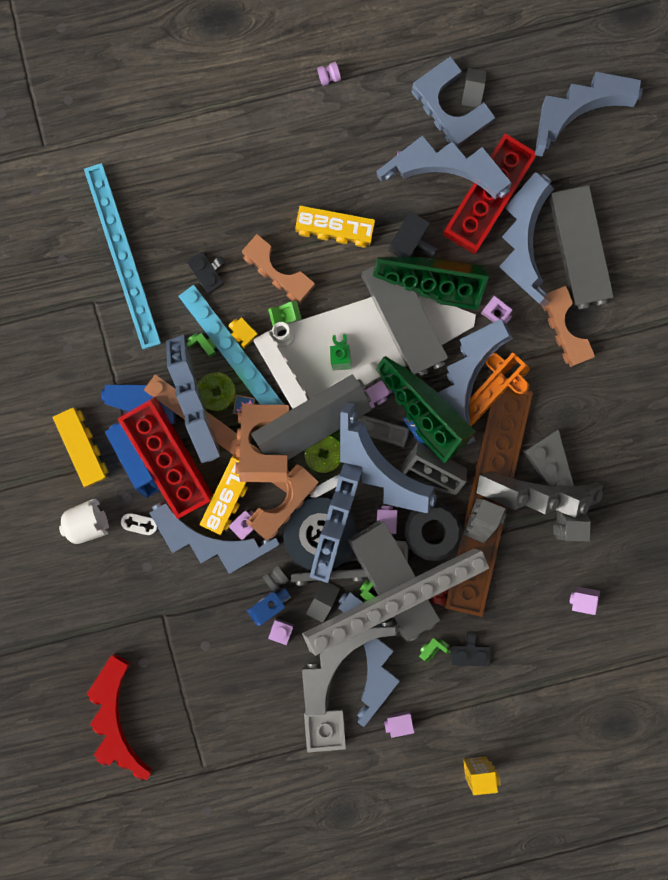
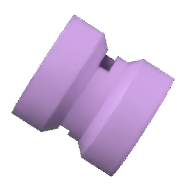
M336 62L330 63L327 67H317L322 86L328 85L331 81L337 82L341 80Z

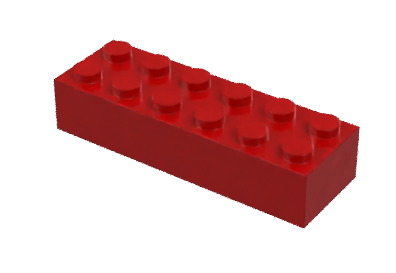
M506 133L490 157L511 182L510 192L505 197H498L495 200L486 190L474 183L443 232V236L474 255L536 157L535 151Z
M156 396L118 418L119 423L177 519L211 501L214 496Z

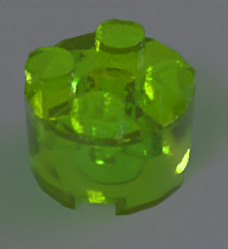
M219 372L209 373L198 382L203 405L208 410L215 412L224 411L235 402L237 395L236 387L227 375ZM218 387L221 388L219 390L221 394L217 395L216 397H213L214 393L212 392V390H217Z
M330 435L305 449L306 463L311 469L319 473L333 471L340 464V443ZM320 449H323L324 451L328 450V451H329V454H327L328 458H326V459H324L323 457H320V458H319V457H318V454L320 453L319 450H320Z

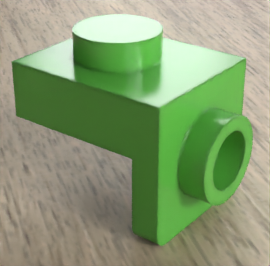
M291 301L282 306L268 309L272 326L278 322L290 324L301 320L297 301Z
M195 333L188 338L189 342L186 345L189 349L199 343L210 358L216 354L214 351L216 348L215 344L210 338L206 340L202 333L199 335Z
M367 580L360 587L362 591L360 595L366 599L364 602L374 598L368 592L373 585Z
M433 638L430 643H426L421 648L419 657L429 663L439 649L450 655L451 651L447 649L449 645L441 638L439 641Z

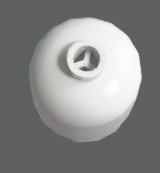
M91 499L66 510L61 517V526H59L61 535L74 544L84 543L108 535V532L105 531V529L109 528L105 512H100L97 506L100 504L99 501Z

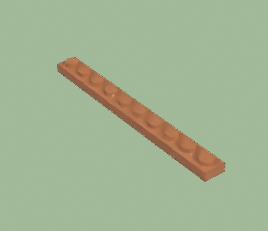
M154 375L144 391L153 397L156 396L158 401L185 419V415L176 397V389L157 375ZM206 411L217 443L233 455L234 453L236 454V446L240 445V440H237V433ZM250 443V446L254 451H256L259 454H262V452L258 448H256L254 445ZM272 482L287 493L286 482Z

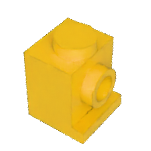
M242 317L239 320L237 318L229 324V328L233 331L231 335L238 342L243 341L241 346L244 349L258 337V334Z

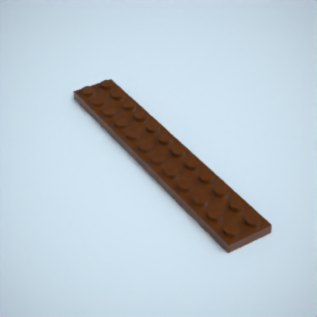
M508 387L489 408L462 534L476 499H483L505 508L504 513H506L507 506L476 493L479 476L492 471L514 479L533 395L531 391H527L525 394H518ZM499 524L498 528L484 543L462 535L456 557L473 548L481 550L489 569L449 588L445 609L483 617L503 524Z

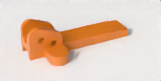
M512 352L506 360L497 353H493L485 362L494 373L470 398L469 416L471 426L476 423L508 387L518 394H525L529 390V384L523 377L530 371V367L515 353ZM518 362L521 366L507 379L504 374Z

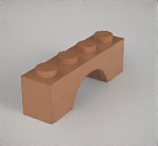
M256 234L242 250L243 259L251 266L255 264L259 268L257 271L263 277L269 276L273 280L272 284L277 289L281 290L283 288L288 293L286 296L291 301H298L301 304L314 289L315 283L301 271L292 275H284L277 272L270 263L272 247Z
M566 286L547 293L546 298L550 302L545 307L542 306V308L549 314L548 322L550 327L556 331L555 339L558 346L563 348L564 353L562 355L565 363L572 367L594 358L595 356L588 339L577 338L566 328L565 314L573 304Z
M297 464L287 475V495L283 503L270 510L258 508L246 523L268 541L277 534L278 528L290 519L291 513L301 507L305 497L315 491L316 485L319 482L302 466Z

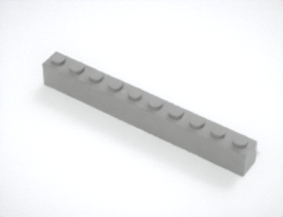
M473 548L302 633L309 651L316 656L489 569L483 552Z

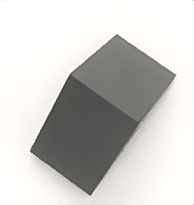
M472 68L467 69L461 106L477 108L481 105L486 71Z
M322 581L306 614L323 623L332 608L340 588L329 582Z

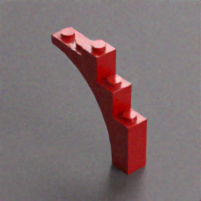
M114 653L86 694L90 697L89 700L92 703L102 705L90 726L93 727V731L97 734L106 735L93 756L102 765L107 764L110 766L116 760L117 765L121 768H128L133 771V775L136 778L147 780L153 769L145 764L132 750L124 735L119 716L120 688L124 675L131 663Z

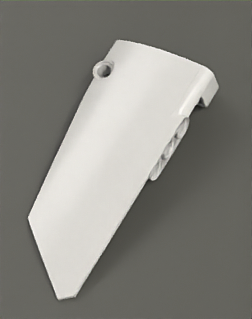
M416 293L441 345L474 327L476 314L454 306L441 305L431 298H424ZM372 297L290 324L278 322L273 326L272 330L253 340L292 409L351 374L357 380L361 379L366 389L380 382L382 379L376 368L384 356L406 367ZM280 330L287 331L284 336H278ZM343 334H346V345L349 344L351 350L352 369L333 371L330 359V346L335 345L332 337L336 335L337 341L341 342Z

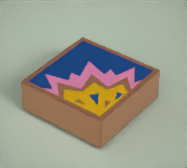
M236 395L233 414L238 415V412H242V404H255V398Z

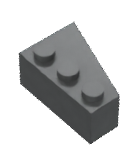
M554 430L523 451L545 485L574 486L559 430Z
M419 442L398 468V471L415 481L433 486L436 491L454 495L460 491L467 479L466 467L451 459L444 464L430 448Z
M476 499L462 535L484 543L498 528L499 524H503L506 513H504L505 508L483 499Z
M557 510V524L553 526V534L556 535V539L564 541L590 542V520L587 514L573 518Z

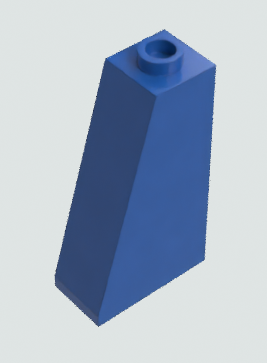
M105 385V389H102L101 393L102 401H105L104 404L125 411H130L153 398V396L144 391L147 385ZM158 401L171 424L176 425V413Z
M116 423L110 426L109 430L105 431L134 488L145 498L160 491L121 424Z

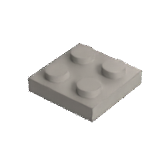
M343 709L328 710L325 715H306V712H304L307 752L346 749Z

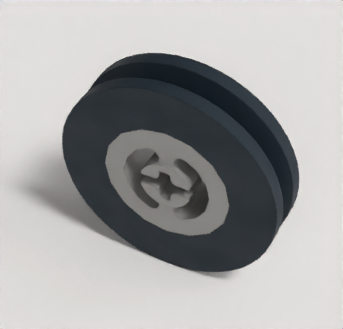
M318 497L305 500L300 508L295 509L291 513L290 519L285 523L283 535L286 549L293 560L306 569H312L317 550L316 547L307 541L306 530L308 526H313L312 537L317 534V529L322 531L324 526L318 525L317 521H326L332 499ZM350 512L332 569L343 564L353 552L347 539L357 534V529ZM320 537L315 538L314 541L318 543Z

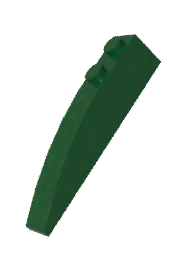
M377 257L372 274L373 277L393 285L397 284L404 287L407 291H414L424 298L435 300L441 305L474 310L479 308L489 278L485 267L482 265L422 257Z
M387 356L382 358L376 371L381 376L388 390L394 392L398 405L402 404L407 412L405 416L409 422L412 420L417 428L415 431L444 464L447 463L470 441L476 431L444 398L424 381Z

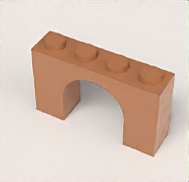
M242 404V412H238V423H241V428L237 429V440H240V445L236 446V457H239V462L235 464V474H239L240 482H287V455L259 454L251 448L250 443L253 439L251 435L253 432L289 412V405Z

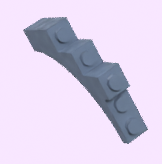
M502 319L460 339L462 344L460 346L461 352L467 357L447 367L449 371L447 376L454 385L438 392L469 425L470 395L480 369L498 348L513 339L506 322ZM474 435L467 443L468 445L475 442Z

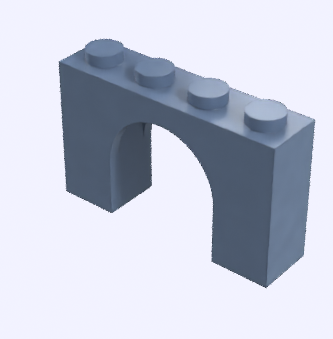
M450 56L416 80L412 86V93L417 100L420 99L422 101L425 112L433 116L436 127L440 131L443 130L446 134L447 142H453L459 148L491 125L495 117L485 103H482L473 111L461 117L450 116L441 109L438 95L444 88L460 78L461 70Z

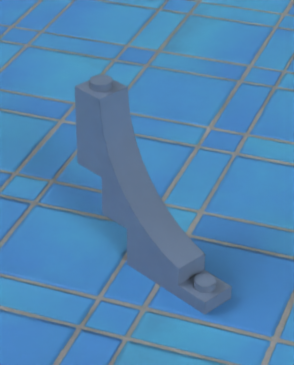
M595 72L591 87L571 84L566 99L546 96L541 110L535 155L543 156L545 149H549L550 141L555 142L561 131L572 120L585 112L605 106L634 107L636 101L640 100L642 96L641 80Z
M423 136L376 171L377 177L381 182L391 180L397 171L403 179L429 172L455 174L478 184L495 200L498 197H505L511 188L509 179L483 147L466 159L453 142L436 153Z
M535 172L504 207L517 219L502 236L515 250L499 267L540 305L545 307L550 301L546 298L547 293L539 287L543 279L539 274L534 258L533 234L538 214L554 188L550 185L552 181L544 174L540 176Z
M181 335L166 340L167 368L176 386V397L185 415V426L201 463L213 461L220 457L219 446L200 396L191 358L187 350V341L185 336Z
M347 402L341 411L340 462L362 466V483L384 488L383 504L428 513L431 507H434L436 504L437 496L434 495V487L415 481L394 468L373 444L365 423L356 421L357 412H355V404Z
M344 463L320 535L310 578L326 583L330 579L344 528L362 476V466Z
M160 502L153 506V511L150 512L152 519L172 553L190 544L200 563L218 554L229 574L280 545L277 538H271L268 541L266 539L263 540L260 547L255 538L229 541L206 536L188 526L180 518L177 519L168 503L163 504Z
M352 592L344 593L338 600L340 603L338 608L344 613L362 604L363 601ZM379 638L364 643L367 656V678L361 701L368 706H363L357 714L359 717L357 721L363 727L400 681L398 677L382 666L392 654L393 649Z

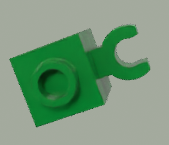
M343 334L341 342H338L336 335H333L332 340L335 346H330L332 370L352 369L351 350L349 344L346 345V334Z

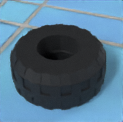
M436 503L428 513L415 510L411 512L405 523L404 536L408 547L415 555L425 560L436 561L444 559L455 552L461 542L462 526L453 510L443 504ZM429 520H437L444 527V536L437 543H428L422 537V527Z

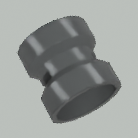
M279 565L273 569L272 574L267 573L263 576V579L273 592L279 589V584H285L289 581V578Z

